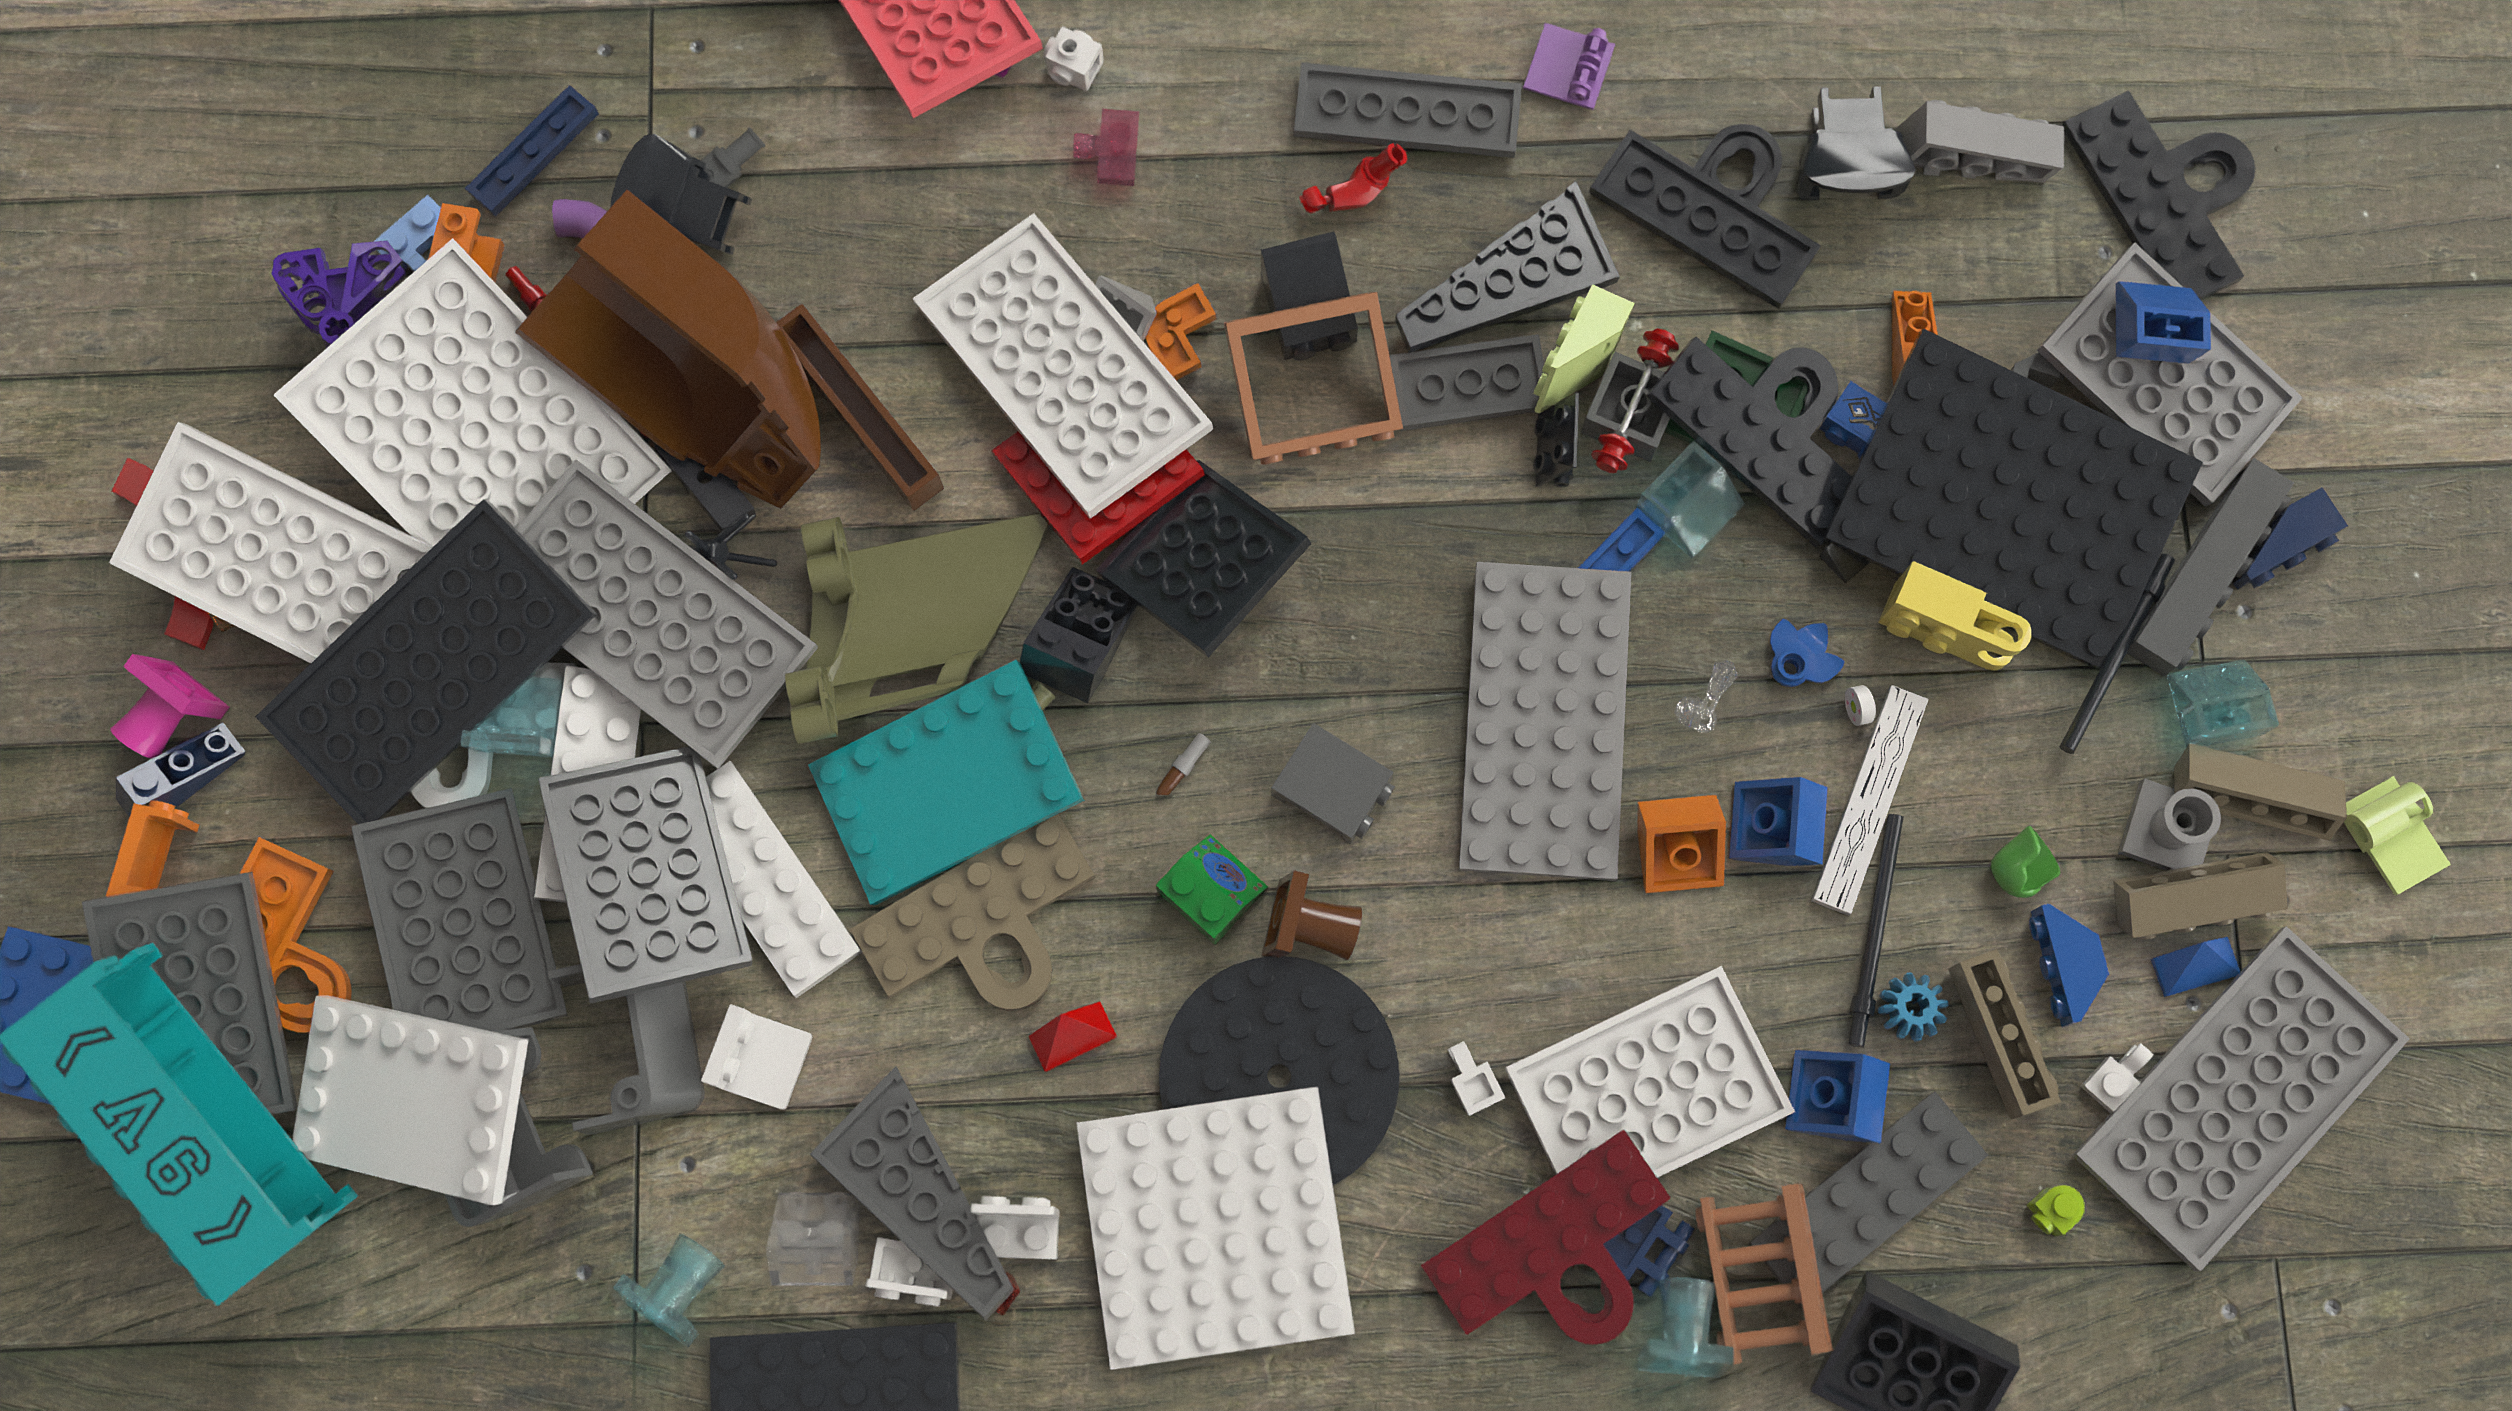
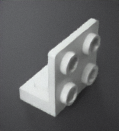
M730 1004L701 1081L716 1088L785 1110L813 1036L808 1032L752 1014L746 1009Z
M981 1196V1204H971V1213L977 1215V1220L997 1258L1057 1259L1060 1210L1050 1206V1200L1046 1198H1023L1022 1205H1010V1199H1006V1197Z

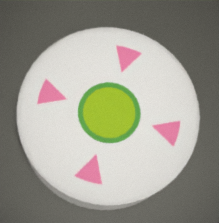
M1864 685L1848 688L1845 693V705L1852 723L1856 726L1872 723L1875 718L1876 708L1870 690Z

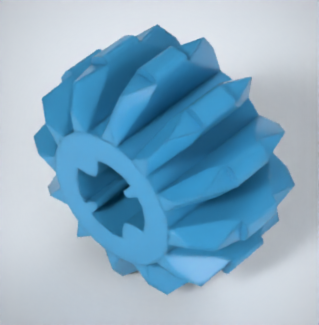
M1906 973L1903 976V982L1897 978L1889 981L1892 991L1883 990L1880 992L1879 997L1889 1004L1879 1007L1878 1013L1890 1015L1891 1019L1884 1023V1027L1890 1029L1898 1025L1896 1037L1899 1039H1904L1909 1032L1914 1042L1922 1040L1923 1032L1930 1037L1937 1034L1935 1024H1943L1947 1020L1944 1014L1937 1011L1948 1006L1947 1000H1937L1935 995L1942 991V987L1937 985L1931 989L1927 988L1929 984V976L1927 975L1921 976L1916 982L1913 973ZM1914 999L1912 1004L1918 1003L1920 1011L1915 1013L1914 1016L1912 1015L1914 1011L1908 1012L1906 1008V1003Z

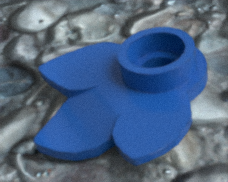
M1782 619L1775 626L1770 636V645L1775 655L1771 662V673L1778 683L1787 687L1799 686L1805 680L1814 683H1824L1836 676L1842 669L1844 660L1836 655L1825 653L1828 644V628L1825 623L1811 624L1797 631L1788 620ZM1792 663L1796 667V673H1786L1783 667L1784 664Z

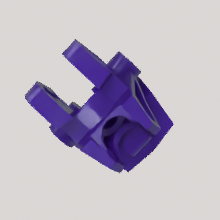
M385 240L352 243L348 267L329 269L325 252L321 248L286 252L278 255L273 260L271 274L282 298L308 330L321 335L326 348H328L392 292L406 275V272L400 266L403 260L390 243ZM375 250H384L389 253L370 255ZM288 263L291 266L284 270L282 269L284 264ZM380 263L389 264L383 270L373 268ZM395 272L393 278L390 281H388L392 274ZM294 277L297 281L301 280L303 287L298 290L297 285L291 278ZM314 293H317L319 295L318 297H314L304 302V299L307 295L309 296V298H311ZM314 307H325L321 312H310ZM309 320L320 321L319 326L314 325Z

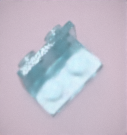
M531 677L485 722L477 725V731L463 730L461 746L475 752L553 758L562 682L552 678Z

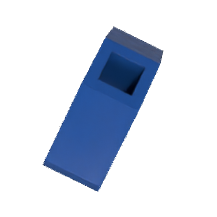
M2051 904L2041 905L2031 911L2032 917L2029 919L2030 932L2033 939L2039 941L2042 956L2039 959V964L2043 977L2046 980L2049 979L2053 995L2050 996L2052 1013L2056 1019H2060L2061 1027H2066L2081 1022L2107 979L2109 971L2097 933Z

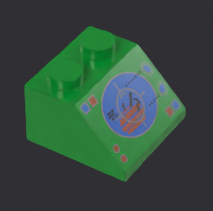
M1211 834L1184 854L1155 885L1157 893L1214 945L1219 942L1268 889V886Z

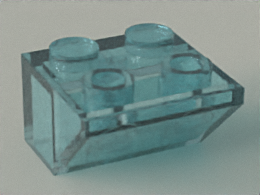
M1693 441L1641 494L1635 508L1640 509L1665 532L1666 536L1693 558L1745 503L1723 466Z
M2245 659L2169 673L2167 675L2186 748L2189 743L2209 746L2262 736L2279 726L2269 687Z

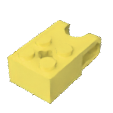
M1914 561L1895 582L1878 622L1887 626V630L1893 635L1902 638L1910 636L1922 641L1923 646L1932 652L1940 654L1947 652L1993 671L2002 669L2007 665L2014 655H2017L2027 647L2031 639V627L2028 621L2017 614L1984 601L1986 592ZM2013 627L2018 633V641L2014 642L2013 637L2001 628ZM1987 651L2000 654L2001 657L1992 658L1988 655Z

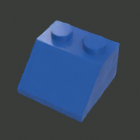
M1802 777L1735 782L1729 859L1783 866L1822 865L1828 787Z
M1795 1050L1789 1101L1795 1112L1787 1116L1785 1130L1846 1141L1881 1144L1890 1063L1865 1054Z

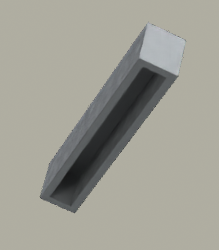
M2255 458L2241 469L2167 583L2160 600L2155 602L2147 614L2127 652L2129 655L2162 676H2166L2175 668L2182 670L2194 653L2189 648L2194 639L2203 638L2213 624L2214 620L2209 618L2215 606L2220 609L2231 596L2233 589L2228 587L2235 576L2240 578L2250 566L2253 560L2248 556L2254 546L2259 548L2271 533L2272 528L2267 526L2273 515L2279 517L2290 503L2291 498L2287 496V493L2294 482Z

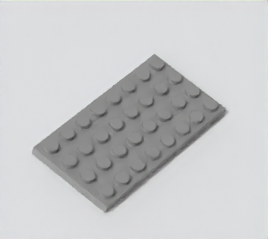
M577 459L516 528L597 614L563 648L717 769H719L785 689V673L799 671L818 649V646L730 579L721 570Z
M1491 562L1476 563L1458 870L1608 881L1617 880L1631 572Z
M2287 926L2283 927L2143 1077L2136 1089L2114 1112L2108 1115L2072 1156L2195 1272H2199L2410 1038Z

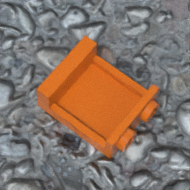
M442 203L428 259L453 238L482 270L496 282L505 246L502 240L477 234L481 216L477 208Z
M150 800L149 806L133 804L106 896L158 888L175 830L182 829L197 833L199 824L188 819V812L175 809L174 805Z

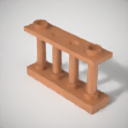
M1803 1184L1781 1186L1783 1195L1777 1196V1200L1720 1209H1716L1714 1197L1700 1198L1701 1207L1696 1208V1219L1699 1231L1706 1232L1723 1329V1331L1717 1332L1718 1347L1721 1357L1727 1356L1729 1365L1742 1362L1741 1350L1802 1342L1803 1346L1810 1345L1811 1354L1832 1351ZM1780 1217L1781 1221H1788L1790 1236L1784 1237V1242L1723 1250L1719 1225ZM1787 1258L1788 1262L1795 1261L1798 1278L1792 1279V1283L1730 1292L1727 1266ZM1795 1300L1796 1304L1802 1303L1805 1320H1800L1799 1325L1737 1333L1733 1308Z

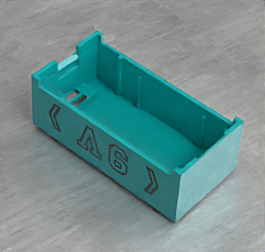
M154 943L133 949L120 960L114 955L94 962L1 1033L0 1042L4 1045L2 1049L7 1059L14 1065L21 1066L31 1078L30 1085L34 1092L42 1099L49 1100L59 1112L57 1116L62 1126L69 1132L76 1133L86 1145L85 1152L89 1159L97 1166L104 1167L113 1178L112 1184L116 1192L122 1198L131 1200L140 1211V1219L143 1225L152 1233H158L167 1244V1252L171 1259L177 1265L185 1266L195 1278L194 1284L198 1292L204 1298L213 1300L218 1306L356 1199L358 1194L349 1183L335 1193L305 1155L299 1151L284 1129L150 966L163 956Z

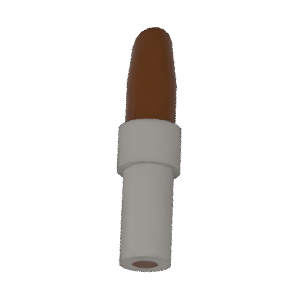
M1198 733L1183 754H1179L1172 763V768L1160 783L1156 794H1171L1184 776H1188L1195 767L1194 763L1211 743L1207 737Z

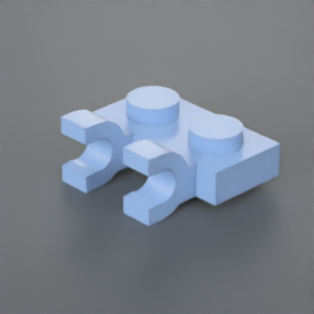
M426 195L375 241L387 240L403 260L400 265L402 269L405 270L409 267L413 272L426 262L421 255L432 245L441 207ZM377 250L380 254H389L384 250Z

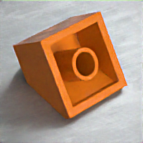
M1716 795L1638 802V842L1645 893L1724 886L1726 820Z

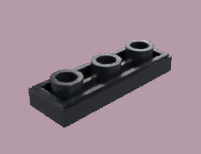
M658 444L655 445L657 454L721 532L742 514L748 513L750 517L755 514L752 504L729 477L721 473L714 477L704 472L705 465L688 457L682 461L670 455ZM703 480H710L706 484L700 483Z

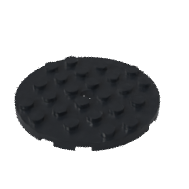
M1270 956L1250 959L1230 966L1209 978L1190 995L1177 1012L1167 1032L1160 1057L1159 1089L1164 1110L1318 1087L1333 1186L1352 1175L1374 1153L1391 1124L1399 1094L1400 1074L1396 1046L1385 1018L1376 1004L1357 984L1340 972L1315 961L1298 957L1283 956L1276 958ZM1282 1065L1290 1071L1291 1080L1288 1085L1277 1088L1270 1084L1267 1075L1273 1066Z

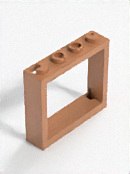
M1368 292L1224 322L1250 457L1253 460L1260 459L1261 465L1282 461V454L1297 451L1298 457L1320 453L1319 446L1333 443L1335 449L1358 445L1357 438L1372 436V441L1390 439L1395 437V430L1403 429L1377 292ZM1367 310L1387 419L1262 445L1241 336Z

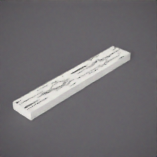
M1893 685L1889 687L1813 894L1812 902L1847 916L1852 913L1929 699Z

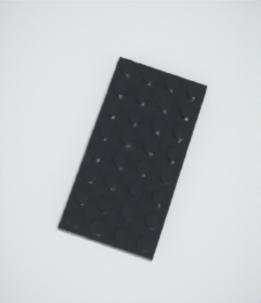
M483 499L255 717L357 824L384 818L597 614L488 499Z

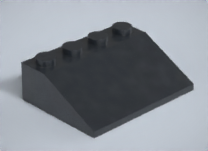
M1866 1270L1845 1309L1831 1341L1832 1351L1826 1352L1811 1386V1392L1849 1411H1995L2020 1369L2018 1345Z

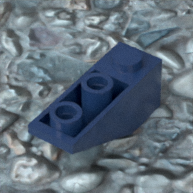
M2323 487L2290 504L2279 517L2274 518L2269 526L2272 528L2271 533L2264 543L2253 551L2250 556L2253 560L2245 573L2234 581L2233 584L2237 590L2249 583L2255 589L2274 578L2275 576L2272 571L2283 565L2285 570L2288 571L2307 559L2304 554L2305 552L2315 547L2317 552L2320 553L2340 541L2336 535L2348 525Z
M221 723L117 776L116 800L129 817L133 804L149 806L150 800L168 803L177 808L245 756L246 751L226 725Z

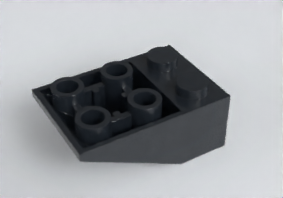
M1072 567L1023 643L1020 664L1025 675L1088 704L1104 678L1139 605L1108 582Z

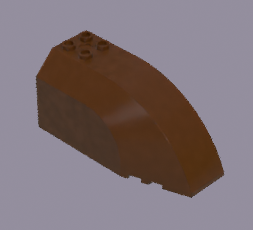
M626 190L576 245L574 250L581 255L580 258L517 328L515 333L673 457L682 461L686 457L705 465L704 472L714 477L721 473L737 481V488L782 509L820 466L821 440L818 413L803 367L781 328L757 298L717 261L633 193Z

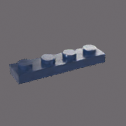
M569 85L465 187L466 191L496 217L599 114L598 110Z

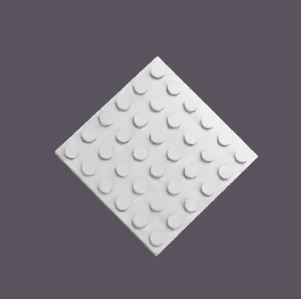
M1318 1087L1077 1123L1111 1370L1355 1334Z

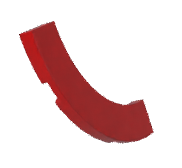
M127 458L111 492L137 506L154 471L135 460ZM175 596L171 617L164 634L172 639L204 650L212 632L216 616Z

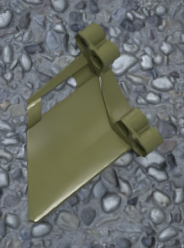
M1040 513L853 551L848 550L840 517L802 524L801 533L808 558L807 570L812 587L810 640L818 646V649L807 661V669L785 673L786 689L792 707L791 721L797 743L803 744L837 737L838 721L950 693L961 688L967 680L972 663L975 659L982 658L996 635L1032 566L1049 527L1048 522ZM943 666L936 684L869 697L871 689L878 679Z

